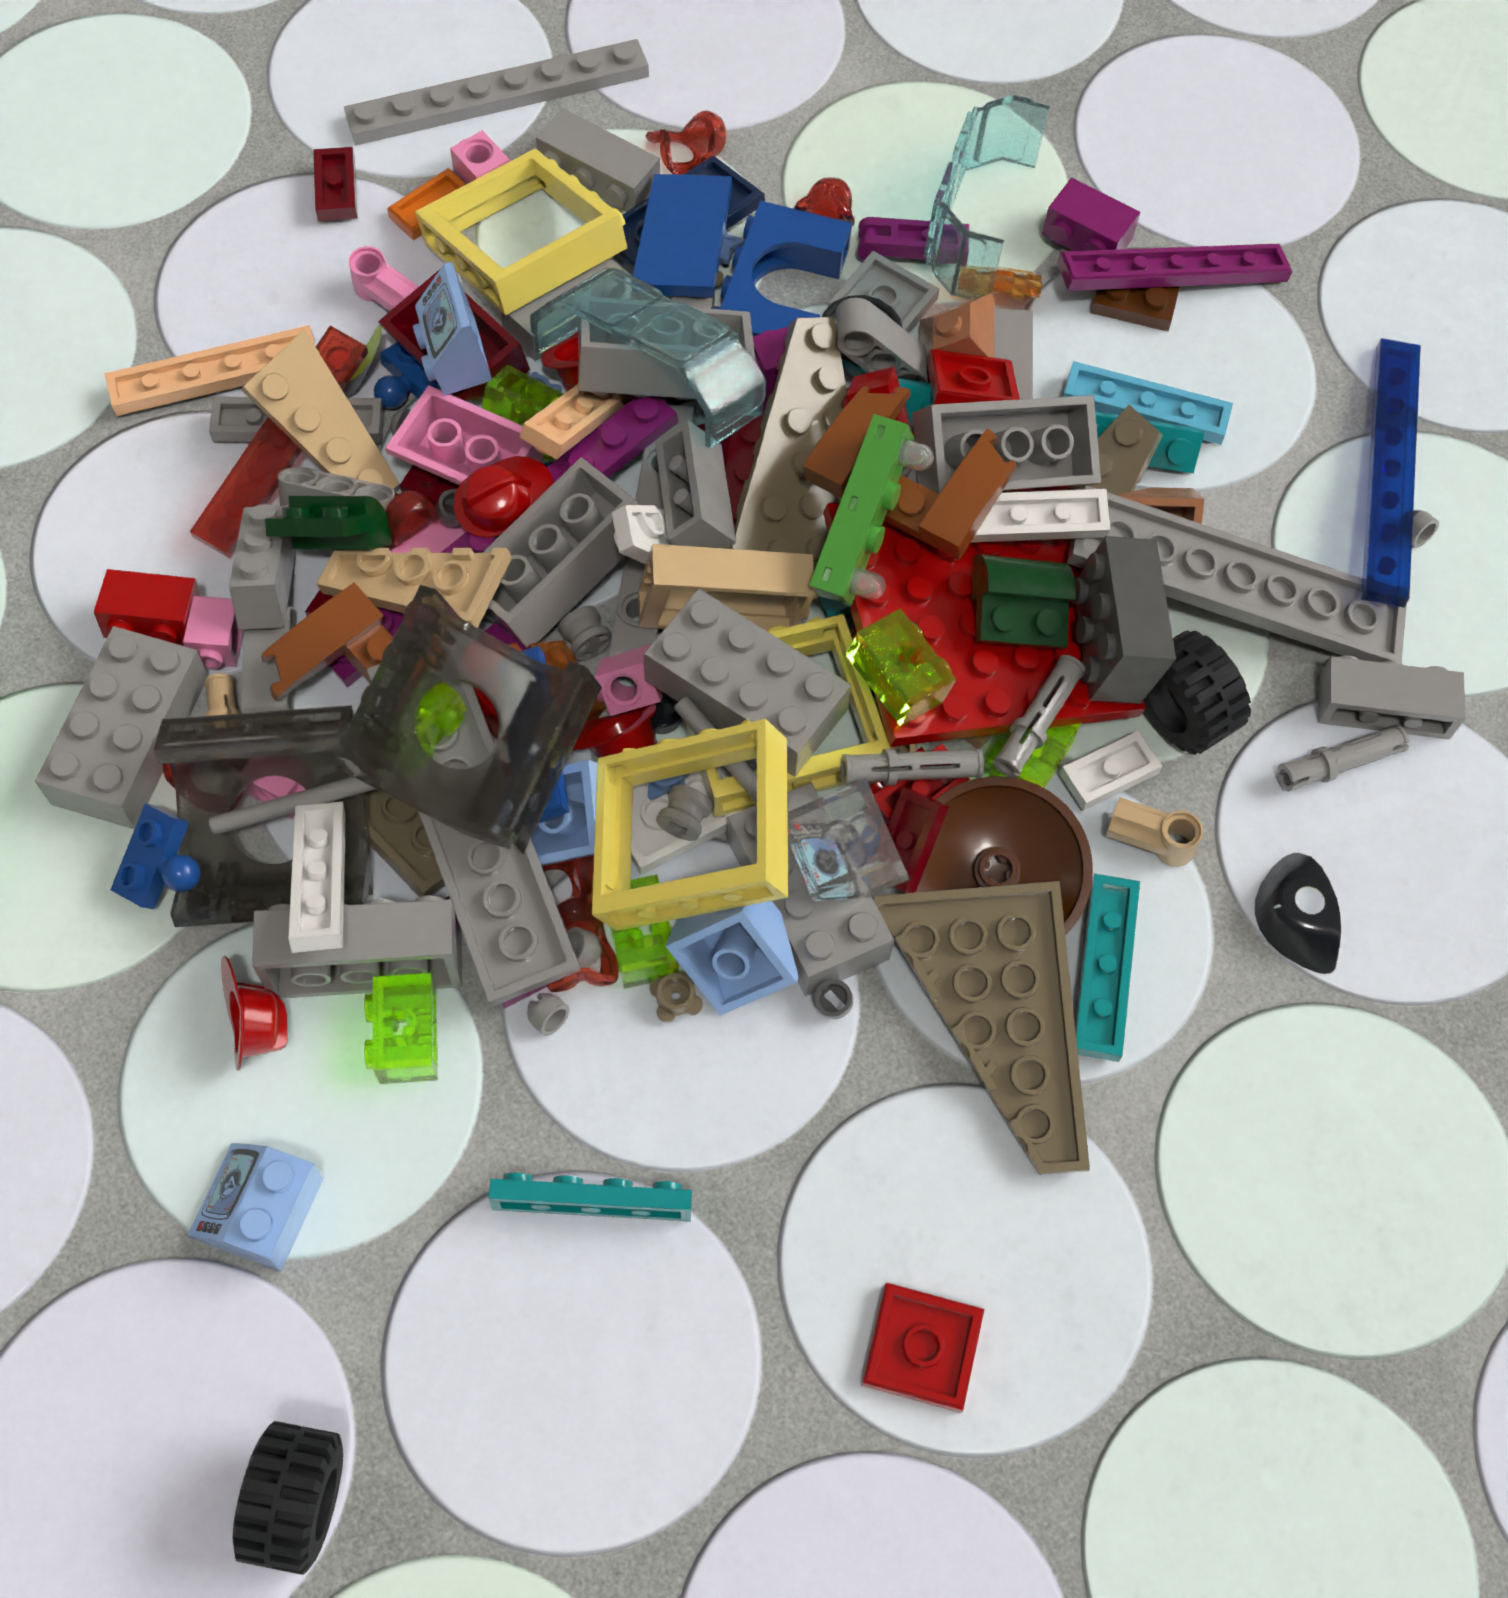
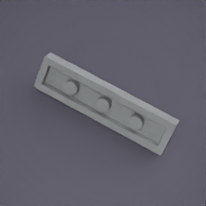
M213 397L209 428L213 442H293L249 397ZM347 398L374 443H381L384 412L382 399Z

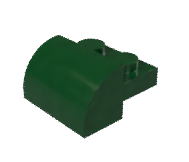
M288 496L289 506L282 508L283 515L265 518L266 536L292 537L293 549L371 550L392 545L391 528L386 511L381 503L371 496Z
M982 554L973 556L971 601H977L975 643L1051 650L1067 648L1069 603L1076 600L1075 579L1072 569L1067 563Z

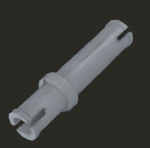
M1061 655L1057 665L1038 691L1023 717L1016 718L1011 725V735L993 761L995 768L1003 775L1018 778L1033 751L1041 748L1047 740V729L1063 707L1078 680L1084 675L1085 667L1078 659L1070 655ZM1056 689H1058V690L1056 691V693L1054 694V696L1052 697V699L1050 700V702H1049V704L1047 705V707H1045V705L1047 704L1048 700L1050 699V697L1052 696V694L1054 693V691H1055ZM1031 729V732L1029 733V735H1028L1027 738L1025 739L1027 733H1028L1029 730Z
M1396 724L1382 731L1365 735L1327 749V747L1322 746L1313 749L1310 755L1279 764L1277 768L1280 773H1277L1278 779L1282 787L1288 792L1320 780L1324 783L1335 780L1338 774L1407 751L1409 745L1403 743H1408L1409 737L1406 730L1401 725Z
M894 748L883 749L880 754H842L841 777L845 784L883 781L885 786H893L901 780L982 778L984 773V757L982 750L979 748L973 750L896 753ZM935 764H952V765H941V766H920V765H935Z

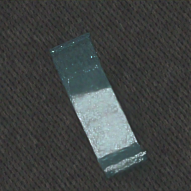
M1010 95L990 101L983 107L974 106L972 112L968 111L953 151L952 161L948 163L935 197L924 251V257H926L925 264L932 266L933 274L950 295L965 299H976L989 293L992 294L1004 244L1003 239L968 231L951 211L965 172L1000 160L1035 168L1050 106L1036 103L1029 98Z
M607 267L558 295L530 315L535 352L538 354L579 331V318H582L679 370L705 412V446L708 448H712L762 414V403L766 395V379L751 354L742 347L738 340V334L731 331L730 327L725 323L686 303L675 302L663 296L659 289L618 268Z

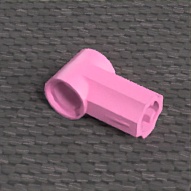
M360 247L353 251L349 257L350 273L356 295L366 301H376L388 311H391L419 287L386 263L384 254L375 247Z

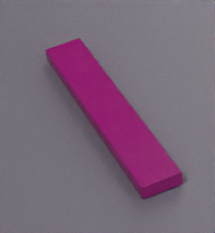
M1280 244L1062 251L1057 260V265L1068 291L1288 282L1293 272Z

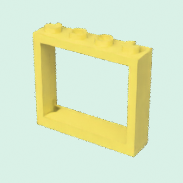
M535 148L415 211L425 245L445 263L453 262L456 272L505 316L627 249L623 225L626 223L617 208H611L601 200L595 191H589L580 184L574 175H569L562 170L554 159H548ZM539 189H543L585 223L583 226L504 269L461 233L464 229Z
M844 614L820 619L817 616L807 623L791 627H772L767 632L805 656L832 650L841 678L851 684L849 702L864 742L863 744L811 756L796 777L787 772V792L811 782L816 792L845 785L841 777L842 754H880L883 749L891 747ZM685 722L688 735H696L695 732ZM716 767L700 771L707 797L713 803L712 813L714 817L742 811L757 805L754 799L733 776L719 779Z
M747 719L740 725L723 729H704L698 735L681 739H662L656 745L639 749L625 748L622 753L598 758L592 915L614 930L619 931L788 898L787 738L767 719L753 722ZM757 758V863L630 889L633 786Z

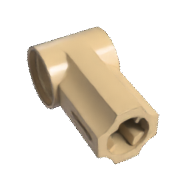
M1119 797L1106 837L1156 853L1163 863L1179 867L1186 865L1194 857L1203 836V827L1201 821L1190 812L1175 811L1169 814ZM1169 835H1181L1188 843H1177Z

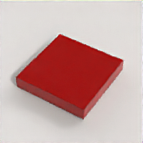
M930 349L927 365L934 405L1020 399L1012 361Z
M886 1283L861 1386L962 1413L985 1309Z

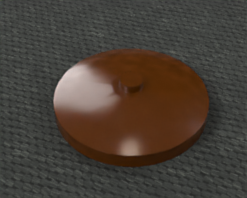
M1005 776L973 779L951 788L938 797L937 801L950 807L916 892L1060 881L1066 936L1085 909L1093 878V862L1087 836L1082 825L1069 807L1053 793L1037 784Z

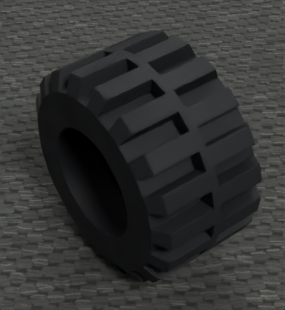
M1187 630L1173 638L1176 660L1143 701L1147 716L1164 738L1171 744H1174L1179 750L1196 755L1197 753H1203L1248 723V717L1251 716V708L1249 706L1251 701L1243 677L1220 645L1218 646L1207 635L1203 636L1198 631L1193 630L1190 632Z
M273 1421L263 1432L249 1460L237 1501L232 1535L237 1562L300 1575L306 1574L321 1551L336 1504L343 1467V1447L339 1433L279 1421Z

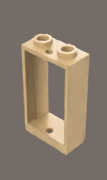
M652 544L638 586L639 627L665 629L698 589L706 592L766 631L775 626L791 627L799 625L803 620L808 619L812 600L819 597L809 586L814 573L813 554Z

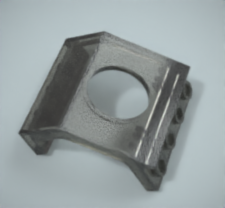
M420 585L413 600L404 611L403 620L392 642L385 648L382 661L370 685L364 690L361 703L349 727L342 733L339 747L334 755L343 763L341 770L454 830L524 854L602 686L585 665L569 662L566 670L546 665L523 654L463 620L437 589ZM447 681H460L471 684L485 693L496 709L499 719V736L492 753L475 767L454 769L443 766L434 761L419 743L415 730L416 710L425 693L437 684Z
M352 705L162 719L154 752L158 764L169 763L175 782L177 816L189 822L179 847L180 855H187L195 859L201 870L200 880L192 890L175 892L170 912L174 927L254 922V911L269 910L271 906L277 904L290 905L292 860L280 864H266L253 859L239 846L233 831L215 836L211 831L209 818L233 811L240 794L250 784L262 778L272 776L287 777L296 781L307 790L366 773L365 759ZM367 792L333 801H343L346 815L344 903L346 905H364L367 903L368 895H373Z

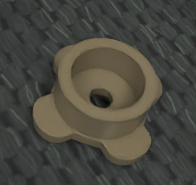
M685 971L668 974L663 978H656L650 984V994L656 997L659 1006L657 1017L663 1022L670 1023L674 1021L676 1016L687 1013L697 1015L702 1009L703 1002L700 997L696 996L695 983ZM678 993L681 997L679 1000H673L672 994Z

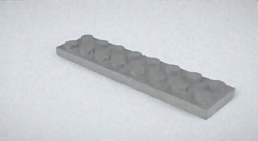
M1086 485L1083 490L1097 488ZM1107 492L1111 529L1108 536L1157 540L1166 597L1342 656L1350 655L1359 658V660L1374 662L1398 661L1402 663L1407 593ZM1104 537L1071 539L1067 564L1083 569L1087 564L1089 555L1095 552Z
M453 635L368 668V675L449 897L452 900L457 919L488 1003L493 1007L582 971L528 828L519 821L516 797Z

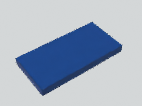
M654 174L631 281L633 295L713 298L733 188L732 176Z

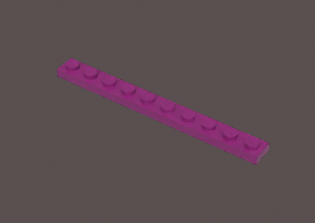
M660 396L635 397L547 467L552 474L554 483L580 457L609 478L678 423L677 412ZM465 532L440 553H452L453 548H471L474 553H483L499 536L485 538ZM377 607L384 615L381 624L400 645L431 621ZM342 655L328 665L329 669L347 688L362 677L361 673L345 655Z

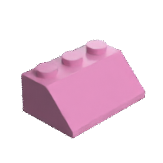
M429 385L385 447L386 453L458 485L476 469L494 464L506 458L524 456L544 463L543 453L520 438L522 425L450 394L444 396L441 390Z

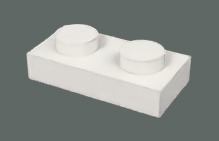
M1138 730L1063 766L1059 775L1081 809L1085 810L1158 775L1162 764Z

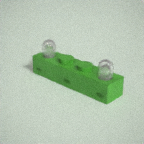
M873 414L809 584L817 595L851 606L855 595L874 600L881 597L885 592L886 583L884 578L880 574L865 568L871 552L876 554L882 545L885 535V528L882 527V523L887 510L893 511L899 500L901 485L897 483L903 467L922 472L929 469L934 462L932 449L925 444L914 441L915 437L908 424Z

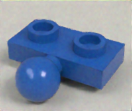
M398 342L380 352L381 364L392 374L381 377L374 386V397L382 399L384 408L395 409L400 407L405 402L408 391H411L419 399L428 385L441 390L437 380L429 382L424 367Z
M145 803L110 890L139 907L155 909L164 885L175 892L192 890L200 880V867L192 857L177 855L189 822L159 806Z

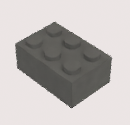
M1105 536L1095 552L1089 555L1087 564L1079 576L1074 578L1076 600L1072 601V604H1076L1078 616L1076 640L1082 645V664L1085 667L1082 680L1084 683H1087L1089 701L1141 704L1176 660L1157 540Z

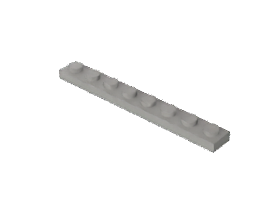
M638 39L347 105L344 106V111L356 146L649 77V65Z

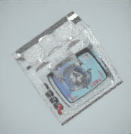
M866 778L788 812V842L813 902L868 898L910 880Z

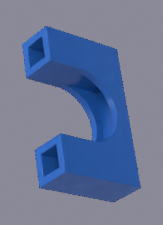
M760 200L755 216L748 215L743 232V239H746L744 245H737L732 261L733 275H726L721 289V299L723 300L721 307L714 306L713 309L750 312L753 337L767 330H778L788 327L796 318H820L819 314L779 305L766 299L756 289L755 285L763 276L780 269H798L839 279L850 248L852 223Z

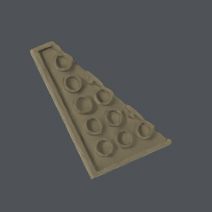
M834 317L796 318L789 324L784 341L785 351L780 356L777 366L779 373L773 393L768 397L760 425L761 436L756 441L753 450L755 455L749 478L744 482L736 510L737 521L734 525L736 544L729 547V549L813 554L814 571L829 534L823 516L824 509L827 503L841 502V498L807 481L803 469V464L819 440L844 409L843 398L847 394L841 353L837 346V329Z
M1060 881L874 896L875 904L894 940L1039 1175L1089 1172L1090 1164Z

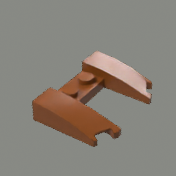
M862 387L840 412L803 464L806 480L842 499L873 414L895 420L911 396L910 389L896 387L895 394L869 393L868 387ZM987 428L960 463L940 494L900 475L897 483L901 485L899 500L893 511L887 510L884 521L960 560L1017 469V464L1014 460L1004 462L993 447V445L998 443V438L993 431Z
M354 582L290 629L267 648L261 657L263 662L271 661L275 658L280 681L270 685V692L274 700L277 701L342 655H345L372 686L367 672L368 668L404 655L407 652L381 624L384 615ZM387 726L337 766L336 770L340 775L348 778L355 766L367 772L391 766L396 781L405 775ZM391 785L378 788L376 791L382 793Z

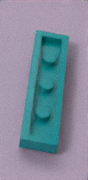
M1096 873L1093 875L1075 1017L1078 1055L1119 1062L1123 1056L1140 881Z
M517 1172L505 1173L503 1179L490 1178L488 1199L492 1210L691 1222L692 1190H682L683 1185L677 1182L658 1181L653 1183V1188L633 1187L632 1181L620 1178L603 1180V1185L583 1184L582 1178L569 1175L555 1176L553 1182L533 1181L534 1177L532 1175Z

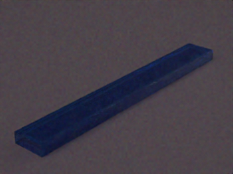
M1380 338L1376 347L1361 600L1405 608L1410 599L1421 345Z

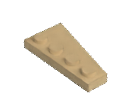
M305 329L243 386L242 391L323 472L391 487L393 490L400 484Z
M375 548L371 550L335 549L316 584L323 594L335 596L355 582L376 607L476 631L512 560V556L507 548H492L491 553H474L471 548H453L452 553H431L429 548H411V551L407 553H391L389 548Z

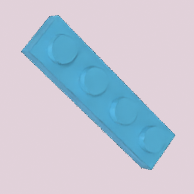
M1073 361L1063 397L1094 395L1095 411L1120 415L1130 405L1146 420L1201 429L1204 432V441L1219 445L1222 444L1233 406V403L1075 361Z

